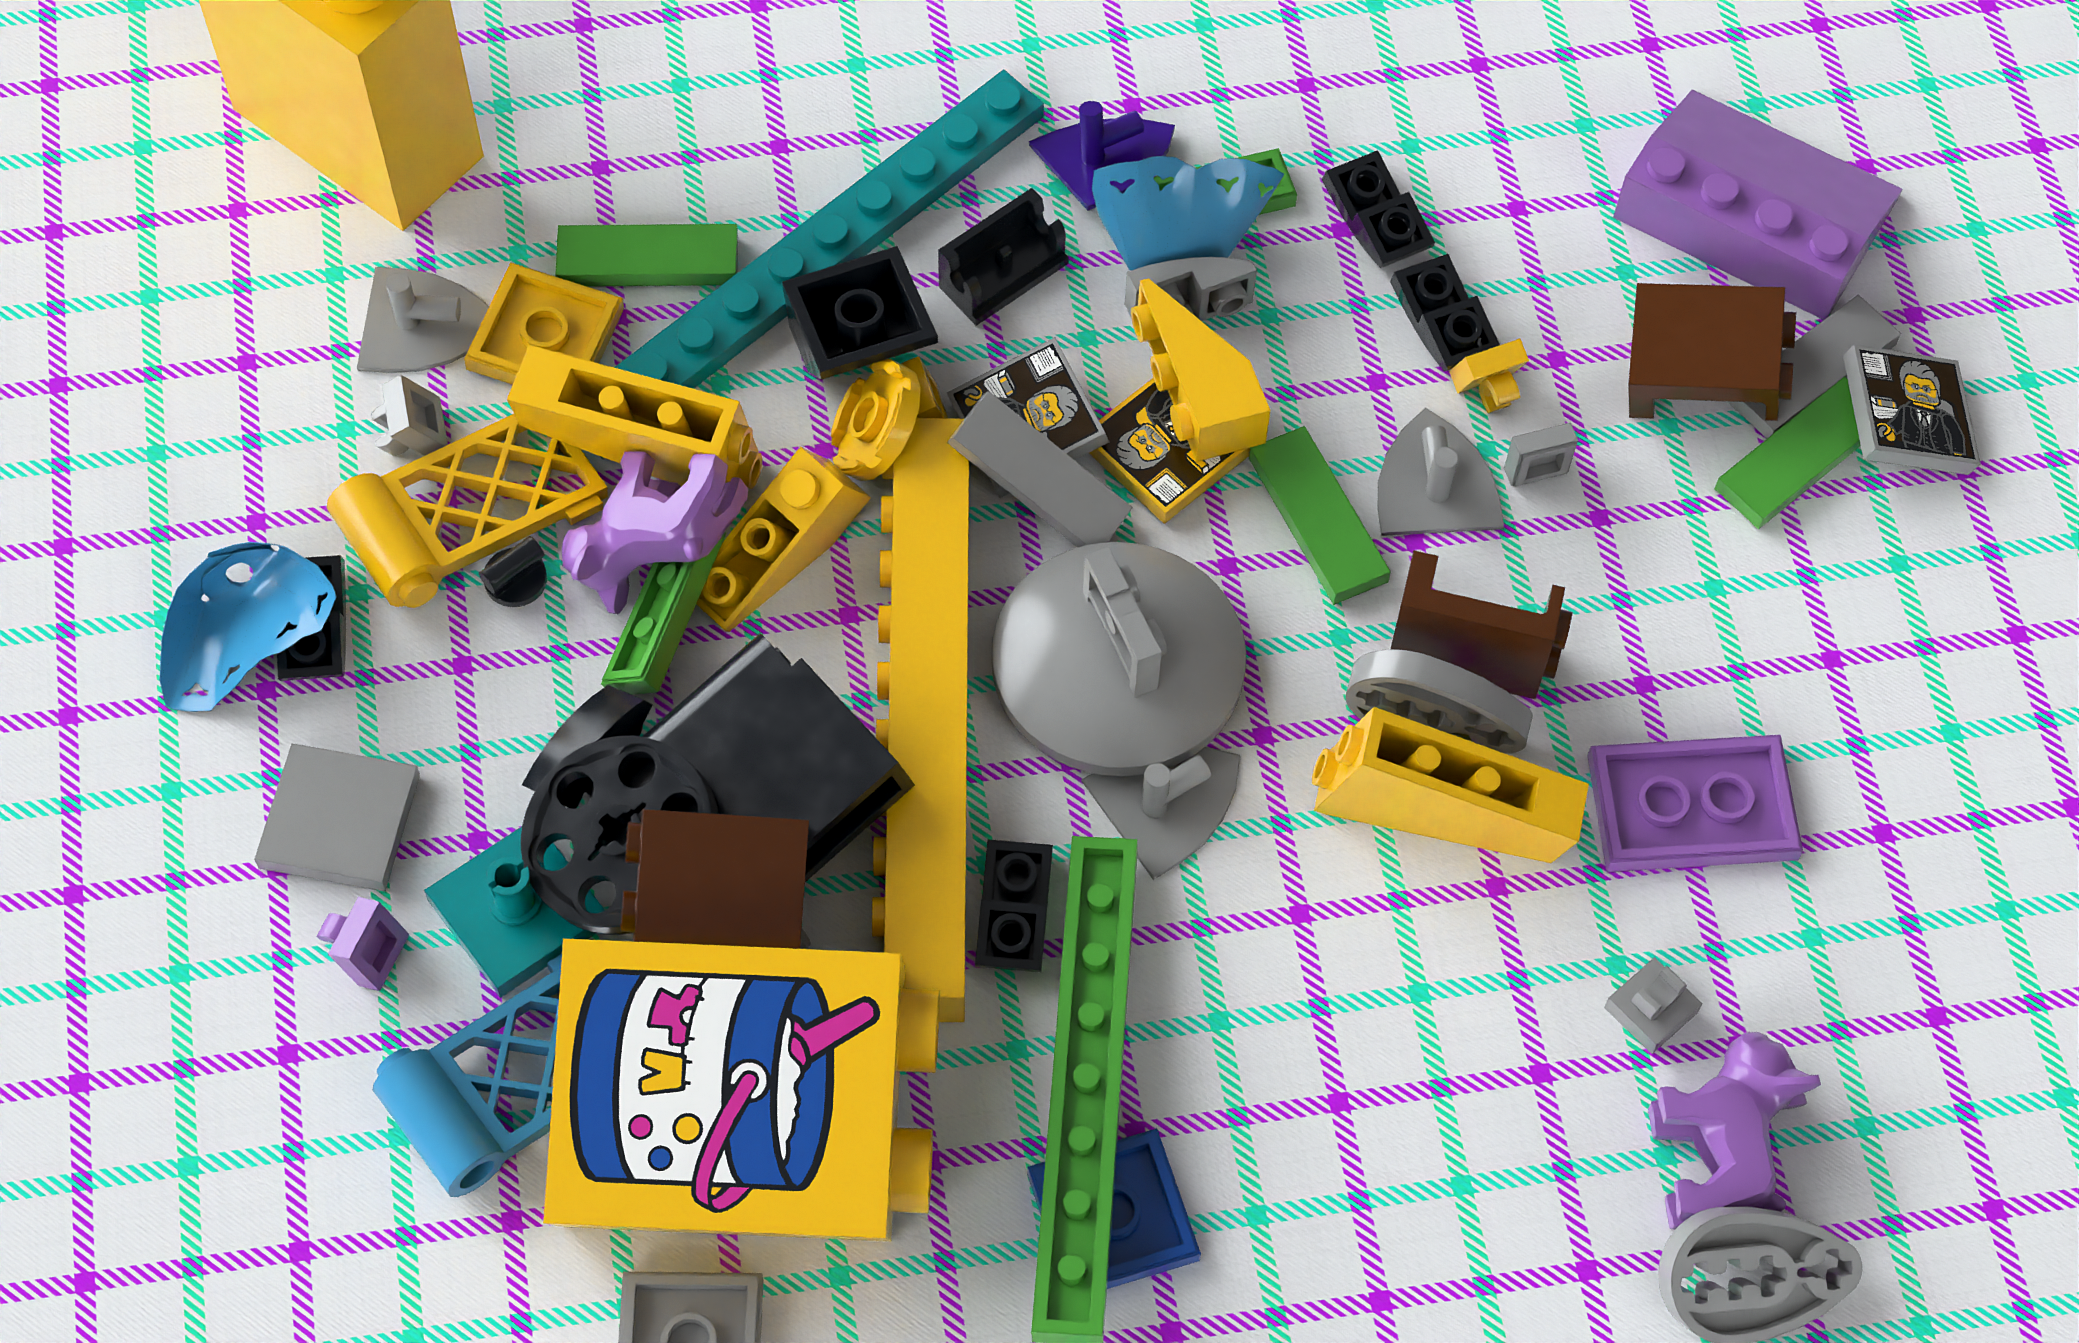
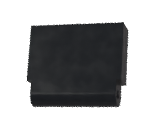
M761 633L642 736L657 740L677 750L700 772L713 792L719 814L809 820L805 882L915 786L899 762L802 658L791 666V662L777 647L774 648ZM640 758L631 763L625 772L626 786L639 788L651 781L656 767L654 759ZM593 781L583 788L590 798L594 790ZM681 799L674 803L669 811L698 813V804L693 799ZM617 824L610 831V834L616 842L623 846L626 843L627 830L620 824Z

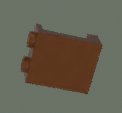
M1637 283L1628 382L1629 418L1654 419L1655 399L1763 403L1766 405L1765 421H1778L1779 399H1792L1793 363H1781L1782 348L1794 349L1796 312H1784L1785 287Z
M1413 550L1391 649L1413 651L1432 656L1483 677L1510 694L1536 699L1542 677L1555 678L1561 650H1564L1573 612L1561 609L1565 587L1552 585L1543 614L1438 591L1431 588L1439 556Z
M642 809L641 823L628 822L625 863L638 864L636 891L623 890L620 931L633 932V942L800 949L809 820Z

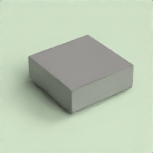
M1571 422L1512 437L1504 466L1511 486H1519L1564 475L1569 472L1578 442Z

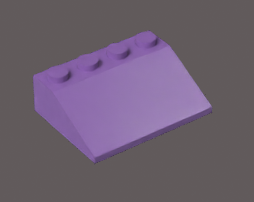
M1692 89L1653 132L1627 172L1613 218L1753 286L1785 287L1786 302L1825 320L1837 304L1903 189Z

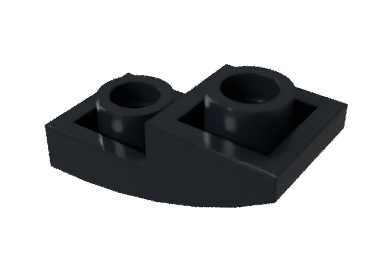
M1378 150L1326 170L1322 181L1330 197L1356 239L1380 268L1434 246L1435 241L1410 192L1400 194Z
M1449 254L1394 272L1390 283L1421 341L1444 371L1452 369L1467 356L1500 345L1478 296L1468 297Z
M341 555L305 557L318 565L331 582L335 590L336 600L321 631L303 637L289 648L277 654L278 679L280 681L343 677L345 674L346 585L345 560ZM328 593L318 596L317 614L319 613L321 602L327 597ZM288 622L277 638L281 637L287 630L295 629L297 625H292Z
M607 685L590 697L560 726L533 763L522 786L535 792L543 778L555 765L584 745L608 737L640 736L643 723L653 704ZM580 778L570 783L564 793V805L572 809L577 808L585 793L583 788L592 779Z
M987 840L975 967L1029 972L1042 971L1053 845Z

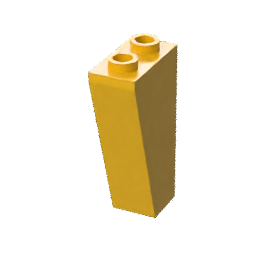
M528 346L507 397V401L520 426L619 464L624 452H646L655 460L651 476L678 483L681 487L688 481L690 475L688 466L693 454H715L728 465L725 483L730 482L732 477L741 478L749 489L755 487L761 473L763 458L757 449L753 438V430L748 425L740 401L540 347Z
M1373 707L1355 726L1349 724L1334 747L1322 750L1312 774V784L1319 787L1314 811L1546 863H1552L1579 842L1589 786L1586 782L1377 707Z

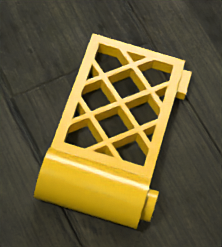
M512 414L381 477L374 473H362L351 477L332 492L327 500L326 508L389 604L395 607L407 606L415 608L427 603L436 595L438 585L443 577L564 518L567 519L570 525H573L602 511L603 502L601 500L608 497L607 485L580 448L551 438L547 452L516 446L515 442L518 434L527 430V428L520 426L515 414ZM558 449H560L564 456L557 454ZM477 453L499 458L493 478L462 472L461 468L464 459ZM509 460L542 467L536 487L503 481ZM552 469L577 474L585 485L569 494L545 490ZM422 479L444 483L438 504L411 499L405 487ZM455 486L487 493L481 514L448 507ZM498 495L530 502L527 514L514 521L491 516ZM425 518L432 519L431 525L428 524ZM448 522L475 528L472 541L447 552L438 539L442 523Z

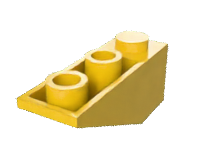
M1149 278L1140 280L1138 306L1131 308L1132 324L1139 342L1148 341L1154 355L1150 358V364L1158 390L1160 392L1168 390L1173 405L1170 407V415L1178 440L1180 442L1188 440L1196 462L1266 444L1271 410L1250 360Z
M800 446L723 541L696 604L722 629L730 632L827 551L871 497L847 475L843 474L829 459Z

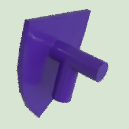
M1086 101L1079 107L1080 123L1029 141V146L1086 210L1089 211L1096 208L1092 192L1094 170L1117 163L1136 162L1149 157L1166 156L1169 152L1175 125L1142 119L1137 111L1129 112L1117 118L1103 119L1102 105L1096 101ZM1128 179L1123 183L1110 181V184L1117 187L1121 193H1125L1126 189L1135 180Z

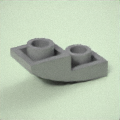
M1224 257L1185 258L1147 265L1127 272L1124 305L1131 316V308L1138 306L1140 280L1149 278L1182 306L1189 304L1194 315L1201 321L1214 316H1231L1241 311L1247 304L1253 303L1257 269L1250 260Z

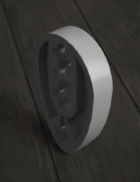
M1378 650L1359 657L1353 665L1346 692L1348 707L1360 719L1373 707H1377L1503 753L1518 752L1526 747L1533 717L1531 710L1509 692L1485 678L1432 656L1407 650Z
M1715 1207L1692 1215L1675 1229L1663 1249L1659 1263L1658 1280L1664 1304L1677 1322L1686 1329L1712 1343H1753L1796 1330L1826 1314L1857 1287L1862 1275V1261L1853 1245L1808 1220L1780 1211L1755 1207ZM1826 1253L1838 1258L1837 1267L1827 1270L1826 1280L1811 1271H1802L1800 1269L1823 1263ZM1760 1257L1761 1260L1773 1265L1772 1274L1762 1276L1761 1288L1759 1285L1743 1277L1730 1279L1728 1291L1715 1282L1708 1280L1696 1284L1695 1294L1681 1286L1682 1278L1693 1275V1264L1713 1275L1726 1272L1727 1261L1743 1271L1759 1269Z

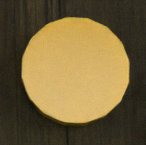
M885 359L871 364L868 368L872 369L874 373L867 380L858 377L850 385L838 407L831 429V445L839 448L838 455L832 457L834 465L843 474L859 481L874 480L888 470L901 454L909 439L919 411L921 387L917 374L892 359Z

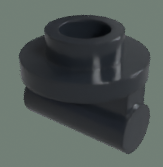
M529 536L515 547L498 552L487 562L485 568L479 572L487 594L496 603L506 607H521L532 603L543 593L547 583V573L542 561L545 554L533 537Z

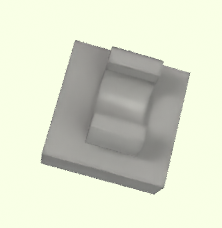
M399 375L382 384L384 404L378 406L372 412L371 417L373 421L389 429V433L375 441L376 447L393 456L400 455L409 448L425 456L448 445L439 396L403 375Z
M1654 957L1608 998L1604 1008L1653 1054L1698 1014L1703 1003L1686 988L1687 984L1668 966L1664 967Z

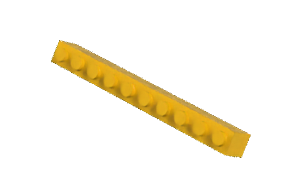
M916 418L913 431L901 454L888 470L882 473V479H894L893 496H881V533H892V550H880V588H891V605H879L878 640L879 643H890V662H878L877 700H889V719H876V739L899 762L915 786L881 815L887 816L886 837H874L873 875L886 876L885 897L872 898V937H884V953H901L905 965L904 988L940 990L939 1022H965L969 460L947 443L964 419Z

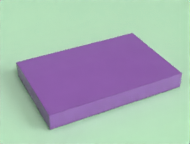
M1781 735L1591 746L1587 758L1606 872L1799 860L1803 847Z

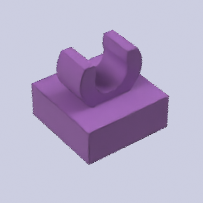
M358 897L348 917L329 913L316 937L321 941L333 943L328 955L358 986L380 991L409 933L379 901Z

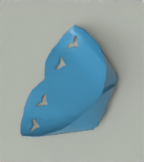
M1155 156L1136 162L1117 163L1094 170L1092 192L1099 218L1128 269L1131 271L1170 260L1198 257L1228 258L1270 199L1284 173L1273 167L1264 166L1247 159H1219L1196 169L1176 157ZM1158 175L1162 180L1173 177L1174 181L1160 191L1154 176ZM1235 177L1239 178L1229 192H1226L1224 187L1216 183L1218 179L1231 181ZM1128 179L1135 180L1126 189L1125 193H1121L1117 187L1110 184V181L1123 183ZM1263 183L1266 188L1273 186V189L1267 191L1261 197L1258 184Z
M246 542L209 552L207 558L190 572L178 586L167 612L161 639L159 677L165 706L174 710L189 712L211 711L241 682L247 672L253 669L260 660L278 654L303 637L321 631L330 615L336 600V594L333 585L318 565L285 546L270 543ZM271 545L278 546L279 550L275 551ZM237 563H244L253 569V575L247 582H234L227 577L226 571ZM328 593L327 597L321 602V607L317 614L318 596ZM205 594V596L209 597V601H202L201 597ZM288 622L292 625H297L295 629L287 630L281 637L277 638ZM240 665L239 669L234 673H231L227 681L224 683L225 679L228 676L229 669L231 667H237ZM196 683L203 690L208 691V695L205 696L197 693L183 696V693L193 688Z

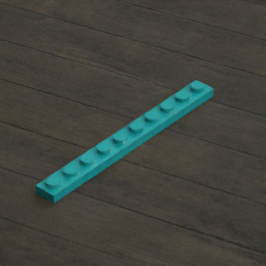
M1003 69L614 368L692 389L696 388L787 317L782 281L866 256L1044 117V103Z

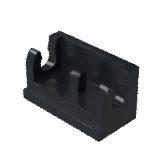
M1030 188L938 249L939 288L975 326L1056 273L1069 262V257L1065 254L1066 234L1064 226L1060 219L1048 226L1043 217V199L1033 188Z

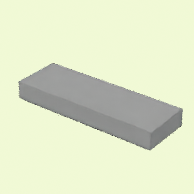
M1858 294L1795 341L1794 349L1786 348L1782 351L1781 363H1793L1792 399H1779L1778 421H1765L1766 405L1763 403H1728L1767 439L1843 377L1847 378L1843 355L1853 345L1890 350L1897 345L1901 333Z
M989 391L980 397L947 442L1076 547L1107 543L1133 508Z

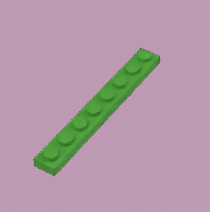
M1072 836L1031 1328L1032 1342L1103 1343L1138 856L1137 839Z

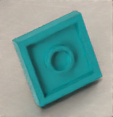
M522 826L424 890L428 902L499 998L545 969L547 962L562 954L563 938L588 940L597 934L583 930L563 919L544 903L530 884L528 866L524 868V861L522 860ZM554 843L546 849L544 854L546 870H560L569 863ZM589 890L585 899L587 912L600 913L605 911Z

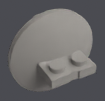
M1107 542L1085 545L1054 556L1039 565L1016 586L1006 600L996 622L992 641V674L995 689L1005 713L1016 729L1033 746L1054 760L1078 770L1109 776L1142 775L1146 768L1154 763H1160L1169 768L1201 751L1222 731L1231 718L1242 692L1246 669V646L1241 623L1235 609L1219 586L1207 574L1185 559L1159 548L1136 543Z

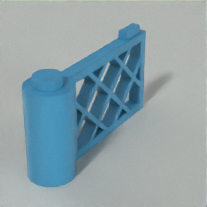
M562 954L547 962V967L551 974L433 1048L412 1051L410 1048L397 1050L385 1058L377 1068L378 1077L373 1084V1092L450 1197H460L479 1188L499 1171L505 1160L550 1132L551 1108L546 1110L547 1101L552 1102L553 1087H551L554 1072L559 999L550 997L558 993L560 989ZM529 1010L556 1013L551 1041L513 1036L516 1019ZM505 1026L503 1035L494 1033ZM474 1045L500 1049L493 1078L465 1074L453 1058ZM509 1051L547 1056L541 1085L503 1080ZM478 1091L490 1092L488 1104ZM500 1094L537 1099L534 1118L509 1134L495 1115Z

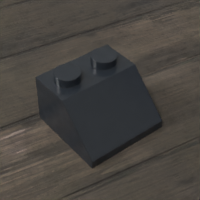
M898 246L782 281L789 328L807 371L821 380L938 343V335Z

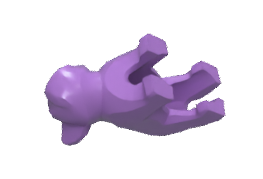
M624 452L620 462L623 476L604 506L601 520L593 525H583L576 529H569L562 543V566L568 570L573 580H578L581 584L596 590L609 613L619 614L627 604L630 587L628 576L634 569L644 564L656 562H695L707 556L721 539L727 527L737 517L748 498V487L738 477H732L730 482L725 483L728 465L715 454H693L688 466L690 469L688 481L681 487L675 482L650 480L655 460L646 452Z
M1746 1032L1732 1041L1725 1053L1724 1065L1717 1077L1708 1081L1699 1090L1687 1094L1678 1091L1675 1087H1660L1657 1091L1658 1100L1651 1101L1648 1113L1653 1139L1693 1142L1699 1156L1712 1174V1177L1701 1185L1694 1183L1690 1179L1675 1181V1193L1665 1196L1670 1229L1675 1230L1692 1215L1709 1208L1755 1207L1780 1212L1785 1209L1786 1201L1775 1194L1776 1174L1769 1137L1770 1120L1782 1109H1792L1806 1105L1807 1100L1804 1093L1820 1086L1821 1082L1819 1075H1808L1796 1069L1783 1044L1769 1040L1767 1035L1759 1032Z

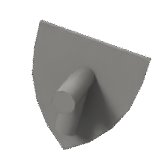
M375 267L357 370L382 373L419 372L450 364L466 356L489 306L462 285L439 275L410 269Z
M1425 407L1400 431L1386 453L1378 479L1377 510L1381 536L1504 529L1501 502L1493 474L1481 454L1454 425Z
M1204 747L1187 760L1169 768L1163 764L1154 763L1149 765L1142 775L1109 776L1092 773L1081 781L1122 838L1137 839V858L1154 880L1181 864L1204 846L1224 820L1236 791L1240 755Z

